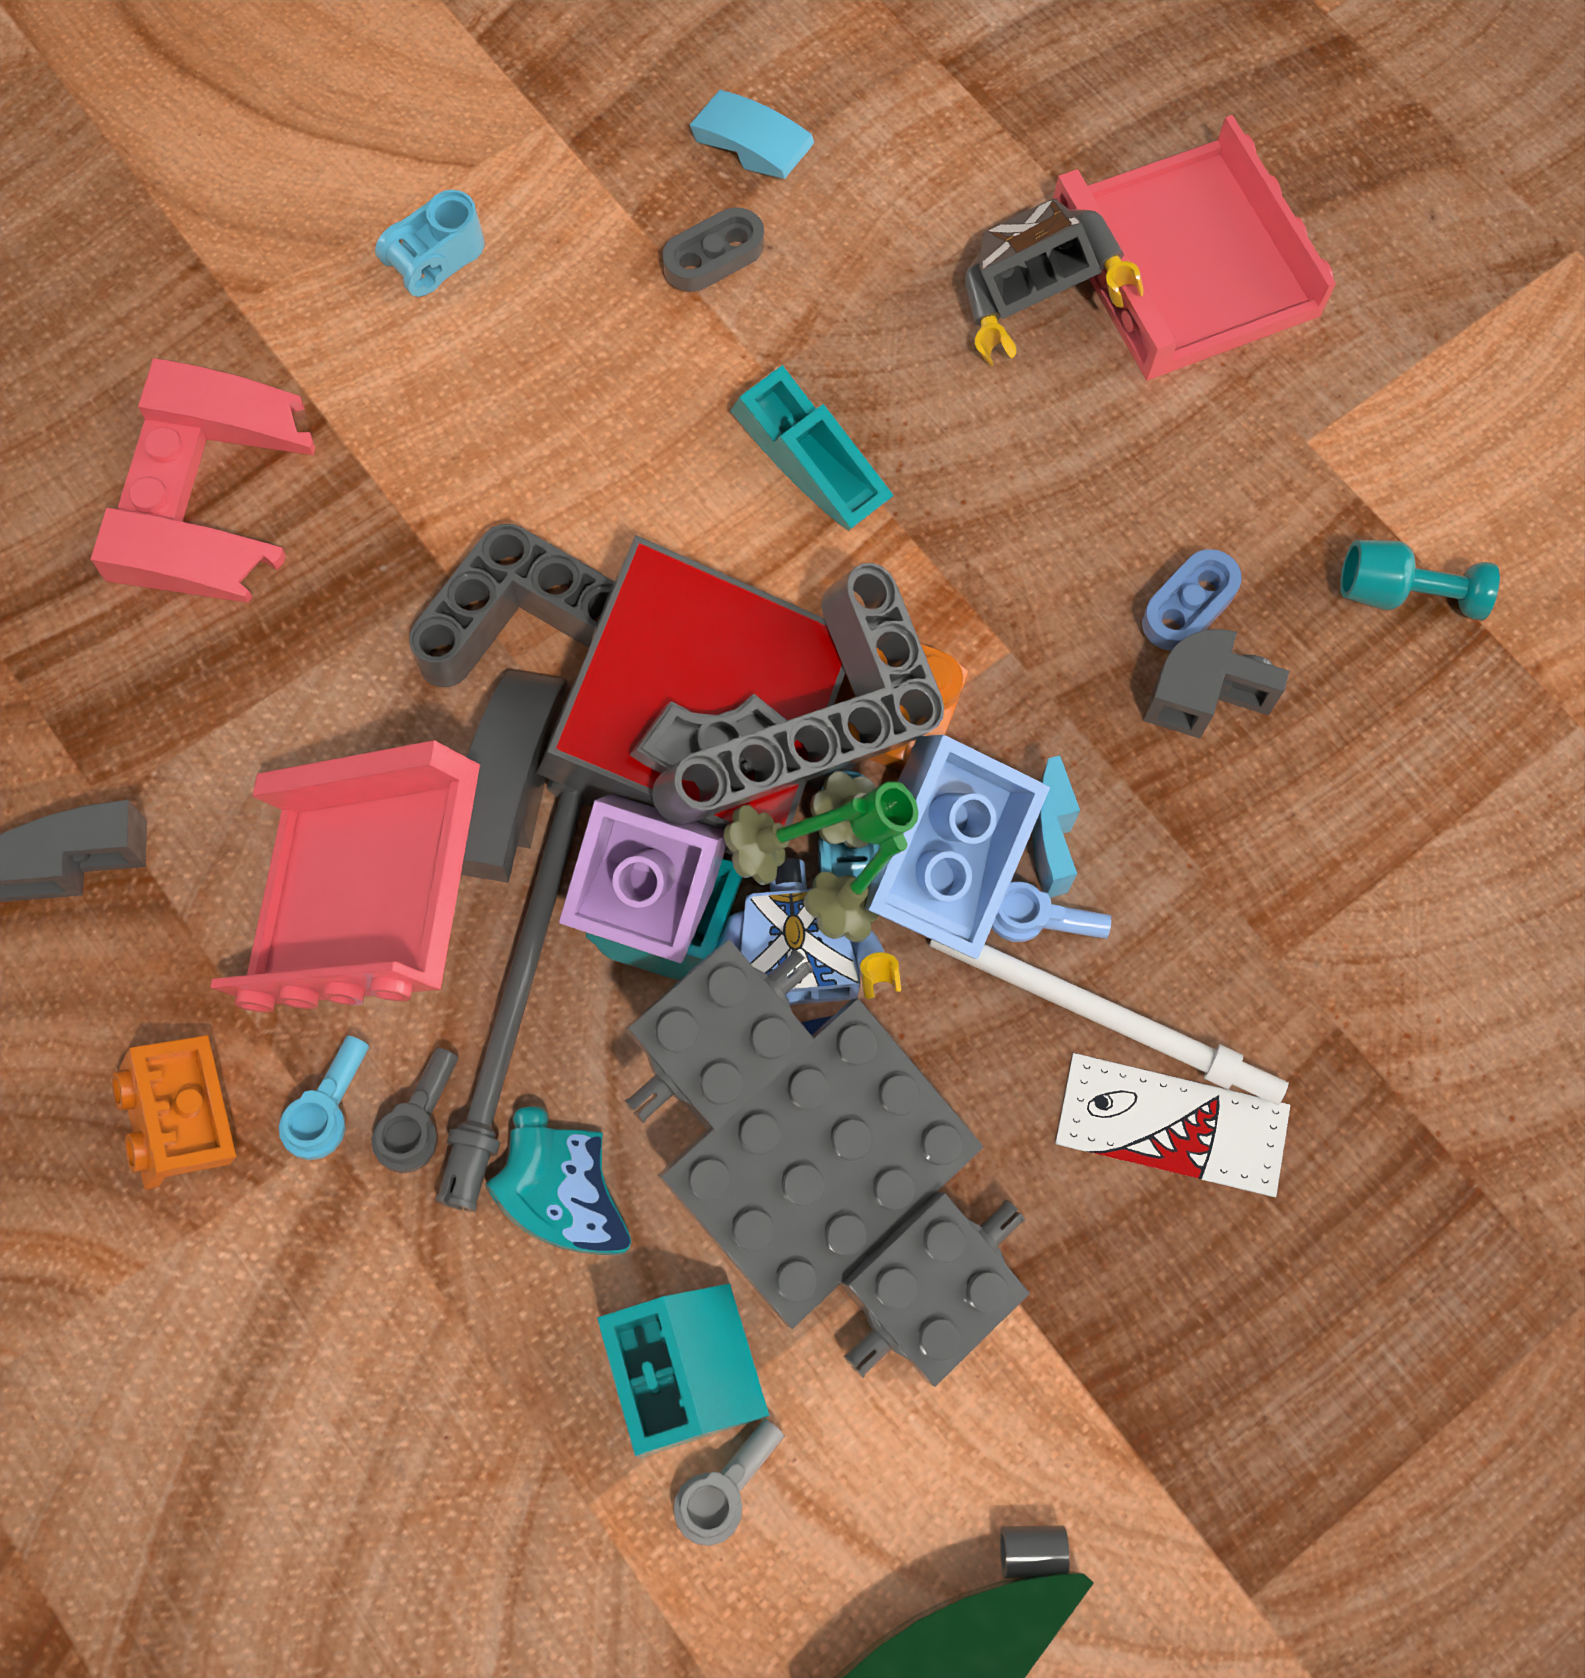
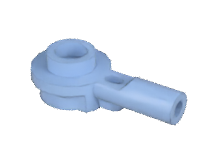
M1016 881L1010 882L991 928L1001 938L1011 942H1026L1033 939L1043 928L1107 939L1111 928V915L1053 905L1048 893L1040 892L1029 883Z

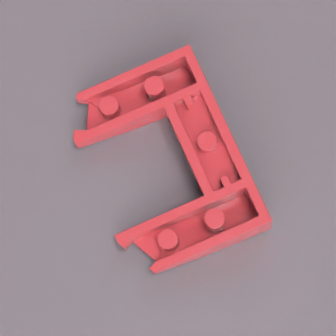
M153 358L138 405L145 420L117 509L106 508L90 560L106 582L248 603L253 597L250 591L240 583L259 562H265L278 570L286 557L283 548L217 529L183 522V518L206 440L314 455L315 445L311 433L297 432L292 411L305 410L302 399L298 395L240 376L200 366Z

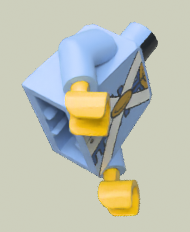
M785 859L784 863L777 867V876L773 882L769 883L770 892L752 893L746 896L745 911L737 912L729 917L717 944L718 947L724 941L730 939L753 967L767 975L789 957L794 950L800 952L805 959L790 971L787 976L804 962H809L814 971L811 974L809 973L785 995L789 1005L856 999L860 987V975L863 995L866 999H873L875 997L873 985L878 982H888L894 986L895 992L901 991L898 960L895 956L885 953L878 937L872 930L870 935L862 942H853L845 936L832 939L820 931L817 918L809 914L803 904L805 895L811 889H807L805 863L800 859Z

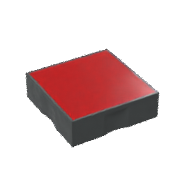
M635 535L621 563L593 632L592 642L578 677L566 698L536 773L597 799L614 794L656 808L652 791L654 782L661 773L633 758L630 753L661 710L671 701L692 713L719 715L735 710L747 698L755 694L787 721L834 705L846 671L825 619ZM796 740L794 743L796 752L802 759L808 761L806 748L801 742ZM754 772L745 776L751 781L755 780ZM682 780V787L686 795L692 800L699 802L700 793L695 782ZM806 782L697 821L724 830L726 825L733 823L734 810L743 805H749L758 814L768 813L773 818L775 824L791 825ZM726 846L725 852L733 855V852Z

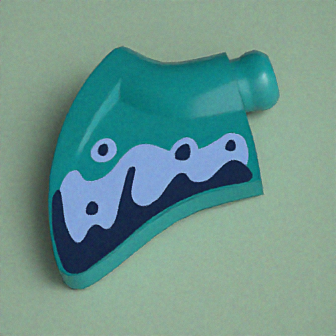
M537 1106L519 1108L513 1115L515 1129L510 1131L509 1154L506 1166L500 1173L485 1183V1187L496 1205L521 1230L552 1246L594 1255L615 1256L626 1253L631 1245L630 1234L609 1194L602 1171L603 1133L547 1128L549 1115L544 1108Z

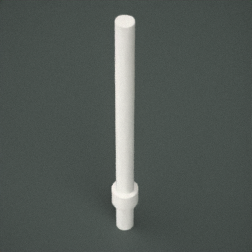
M931 940L930 947L1204 1071V1079L1223 1088L1229 1089L1231 1085H1234L1276 1105L1281 1103L1287 1091L1289 1082L1243 1062L1244 1055L1221 1044L1214 1049L984 944L977 960Z

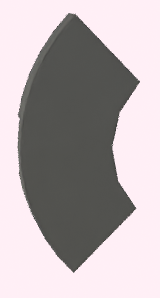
M755 694L747 698L735 710L719 715L692 713L671 701L661 710L630 755L649 768L663 773L694 752L780 724L787 720ZM739 757V767L743 775L746 776L753 773L754 769L751 764L744 758ZM682 776V780L692 781L690 778Z

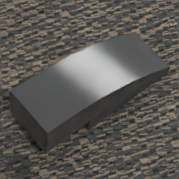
M129 800L86 805L48 815L0 834V902L83 895L84 872L146 867L147 820Z

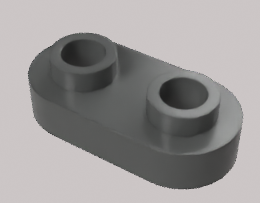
M739 207L728 208L672 237L663 250V267L666 279L679 290L688 292L700 291L755 262L764 249V226L761 219L748 209ZM733 242L743 243L739 246L730 245ZM688 266L697 267L695 269H686Z

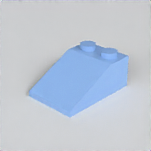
M946 735L921 736L916 739L898 782L904 784L916 800L919 812L918 820L911 830L903 833L908 843L907 849L893 856L871 882L865 909L978 960L1050 787Z

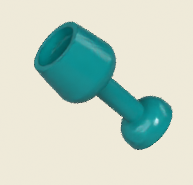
M1354 540L1347 551L1343 563L1340 589L1344 598L1380 610H1393L1399 607L1406 600L1410 591L1458 599L1459 608L1465 616L1473 620L1483 621L1489 616L1496 602L1500 572L1497 564L1491 562L1476 563L1470 566L1463 576L1416 568L1412 549L1404 542L1395 540Z

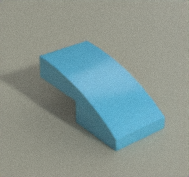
M719 90L690 124L696 142L735 151L739 156L743 169L782 179L789 175L814 144L811 133L784 115L749 98Z
M1060 755L1048 758L1039 781L1049 786L1050 789L1032 830L1034 860L1042 892L1048 893L1050 898L1068 893L1077 876V871L1063 834L1071 832L1079 815L1080 808Z

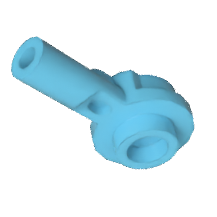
M346 1036L317 1091H304L301 1098L291 1103L282 1114L279 1123L280 1139L287 1151L297 1158L305 1160L324 1158L334 1152L342 1142L346 1130L345 1117L338 1105L369 1049L368 1044L353 1036Z

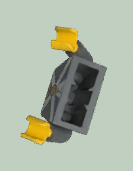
M1051 199L1027 211L1017 213L1013 218L988 229L983 234L981 253L978 254L966 271L964 283L974 322L976 325L982 326L976 334L975 345L990 366H993L991 351L999 343H1002L1011 359L1016 354L1014 341L1005 328L998 324L997 320L1011 316L1102 273L1101 270L1107 269L1108 271L1106 282L1111 302L1115 306L1124 307L1119 288L1123 285L1130 284L1135 286L1139 295L1143 296L1144 289L1138 266L1129 261H1121L1124 253L1104 218L1099 213L1083 209L1069 210L1057 199Z

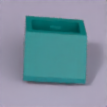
M730 1283L663 1296L597 1317L635 1457L641 1459L770 1416Z

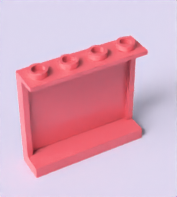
M1233 115L1225 117L1218 140L1092 185L1088 186L1078 169L1058 176L1053 199H1057L1069 210L1083 209L1099 213L1104 218L1124 253L1121 261L1132 262L1139 268L1144 289L1143 296L1139 295L1137 288L1133 285L1121 286L1119 291L1124 305L1122 308L1115 306L1111 302L1106 282L1107 269L1101 270L1102 273L1089 278L1146 381L1320 317L1336 285L1330 265L1318 255L1307 236V230L1303 221L1299 217L1294 216L1282 196L1277 179L1273 175H1269L1256 154L1253 140L1248 134L1243 133Z
M433 740L257 773L252 797L282 811L247 975L212 979L211 988L235 996V1006L255 1012H273L275 1004L281 1003L295 1008L315 1009L318 1007L319 1000H328L345 1005L363 1004L364 996H375L390 1001H409L412 992L441 990L480 764Z

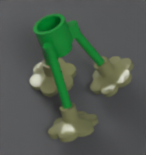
M834 772L824 780L823 790L817 792L811 798L810 810L813 817L788 826L780 823L775 824L773 818L768 813L758 814L749 805H743L735 809L733 823L726 825L724 829V841L729 850L733 852L732 862L736 872L744 878L753 876L755 881L761 885L775 880L777 867L785 861L784 848L789 845L790 840L819 830L821 838L828 844L835 845L844 842L846 846L852 849L863 848L869 843L879 845L880 850L856 878L851 875L839 878L831 872L819 873L812 882L813 889L809 890L805 895L803 902L807 912L817 918L820 931L829 938L838 939L845 936L853 942H862L870 935L871 924L876 921L879 915L865 909L869 893L868 886L893 856L907 849L908 843L903 833L911 830L918 820L917 802L904 784L900 782H887L875 788L873 782L867 777L860 776L852 779L845 772Z

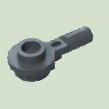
M436 1048L409 1103L396 1104L394 1110L383 1116L375 1126L371 1139L373 1152L380 1164L390 1171L399 1173L417 1171L426 1165L435 1154L438 1137L437 1130L430 1116L459 1060L458 1056L448 1050Z

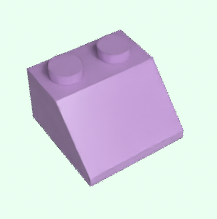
M614 794L595 800L559 923L682 963L715 885L726 849L724 830L698 821L687 824L669 822L660 815L656 808Z

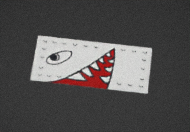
M1073 1053L1056 1145L1276 1197L1290 1105L1285 1103L1276 1105L1260 1097Z

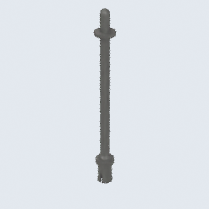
M551 779L548 781L547 789L551 794L559 798V802L467 1120L459 1124L457 1129H451L446 1143L451 1145L452 1148L439 1193L434 1201L458 1210H462L463 1207L467 1212H476L477 1200L490 1156H497L500 1142L495 1139L496 1134L492 1129V1123L583 805H594V801L597 800V798Z

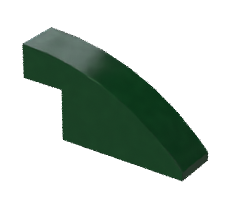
M1069 1571V1573L1002 1580L958 1594L914 1615L872 1643L834 1678H1025L1094 1582L1084 1573Z

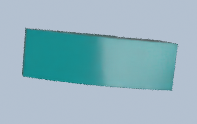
M783 365L739 396L731 408V413L775 465L808 498L847 531L851 530L894 496L826 406L822 404L816 409Z

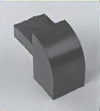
M1210 629L1194 633L1179 642L1170 652L1152 689L1143 721L1200 739L1214 715L1218 700L1269 715L1285 690L1290 671L1273 666L1272 662L1261 656H1241L1231 653L1237 635L1235 631Z

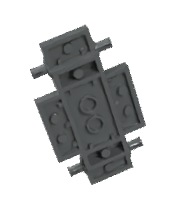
M730 939L726 940L625 1028L628 1034L646 1053L651 1070L655 1074L629 1099L624 1101L629 1109L636 1110L653 1094L645 1104L634 1112L635 1116L644 1123L651 1114L673 1096L682 1101L706 1128V1131L657 1176L786 1326L791 1329L797 1326L840 1285L866 1315L868 1324L872 1328L849 1353L843 1356L846 1362L852 1365V1369L860 1377L864 1378L865 1374L891 1350L905 1357L927 1383L936 1387L1030 1294L1007 1267L1002 1252L998 1248V1245L1023 1223L1025 1218L1022 1213L1016 1212L1018 1209L1011 1202L1004 1200L1003 1204L979 1226L968 1220L945 1193L938 1192L984 1146L859 998L851 999L811 1035L794 1016L788 999L785 997L792 988L814 971L809 962H804L787 976L805 957L797 950H794L789 957L767 975L753 967Z

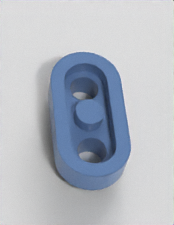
M1213 549L1202 550L1193 554L1150 599L1142 618V627L1149 641L1161 649L1172 651L1186 637L1206 630L1232 602L1241 585V571L1236 561L1228 554ZM1207 581L1216 590L1206 591L1199 585V582ZM1162 620H1174L1178 623L1180 629H1170L1163 624Z

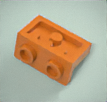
M208 1035L130 1047L119 1067V1071L113 1072L112 1089L117 1109L119 1111H128L132 1133L126 1134L125 1137L126 1157L131 1172H141L144 1189L159 1187L165 1177L232 1164L236 1158V1153Z

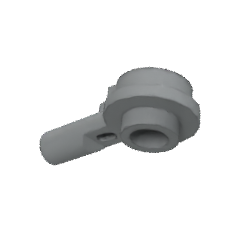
M763 1419L720 1473L711 1472L693 1476L681 1486L675 1497L674 1517L677 1527L685 1538L697 1545L712 1546L724 1542L734 1534L741 1521L742 1503L740 1491L785 1437L769 1420Z

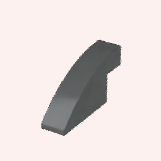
M508 670L494 691L467 758L480 764L461 875L509 883L517 847L531 848L546 777L536 772L562 711L567 689V679Z

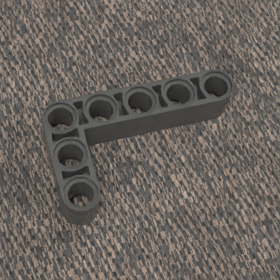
M514 524L494 526L481 537L416 621L410 632L409 644L421 675L429 684L437 687H451L462 682L519 607L589 648L597 622L594 620L601 615L614 581L520 526ZM507 557L521 558L517 563L509 566L498 564ZM555 585L570 587L561 594L546 593L550 587ZM473 601L488 602L483 608L476 611L464 609L465 606ZM449 645L453 647L448 654L441 657L429 656V653L438 646Z
M862 563L831 585L822 598L821 607L824 619L856 698L694 752L661 773L654 782L652 791L653 801L661 816L669 822L677 824L692 823L898 749L939 726L944 715L943 699L897 584L890 572L874 563ZM853 591L861 596L865 607L858 603ZM877 648L884 653L888 665L878 656ZM900 705L907 710L911 723L902 715ZM848 722L852 723L858 730L860 742L852 737L849 732ZM794 739L801 742L806 748L808 761L802 759L796 752ZM739 757L744 758L751 764L755 774L754 781L749 780L743 775L739 767ZM682 776L690 778L699 788V802L692 800L684 792L681 782Z

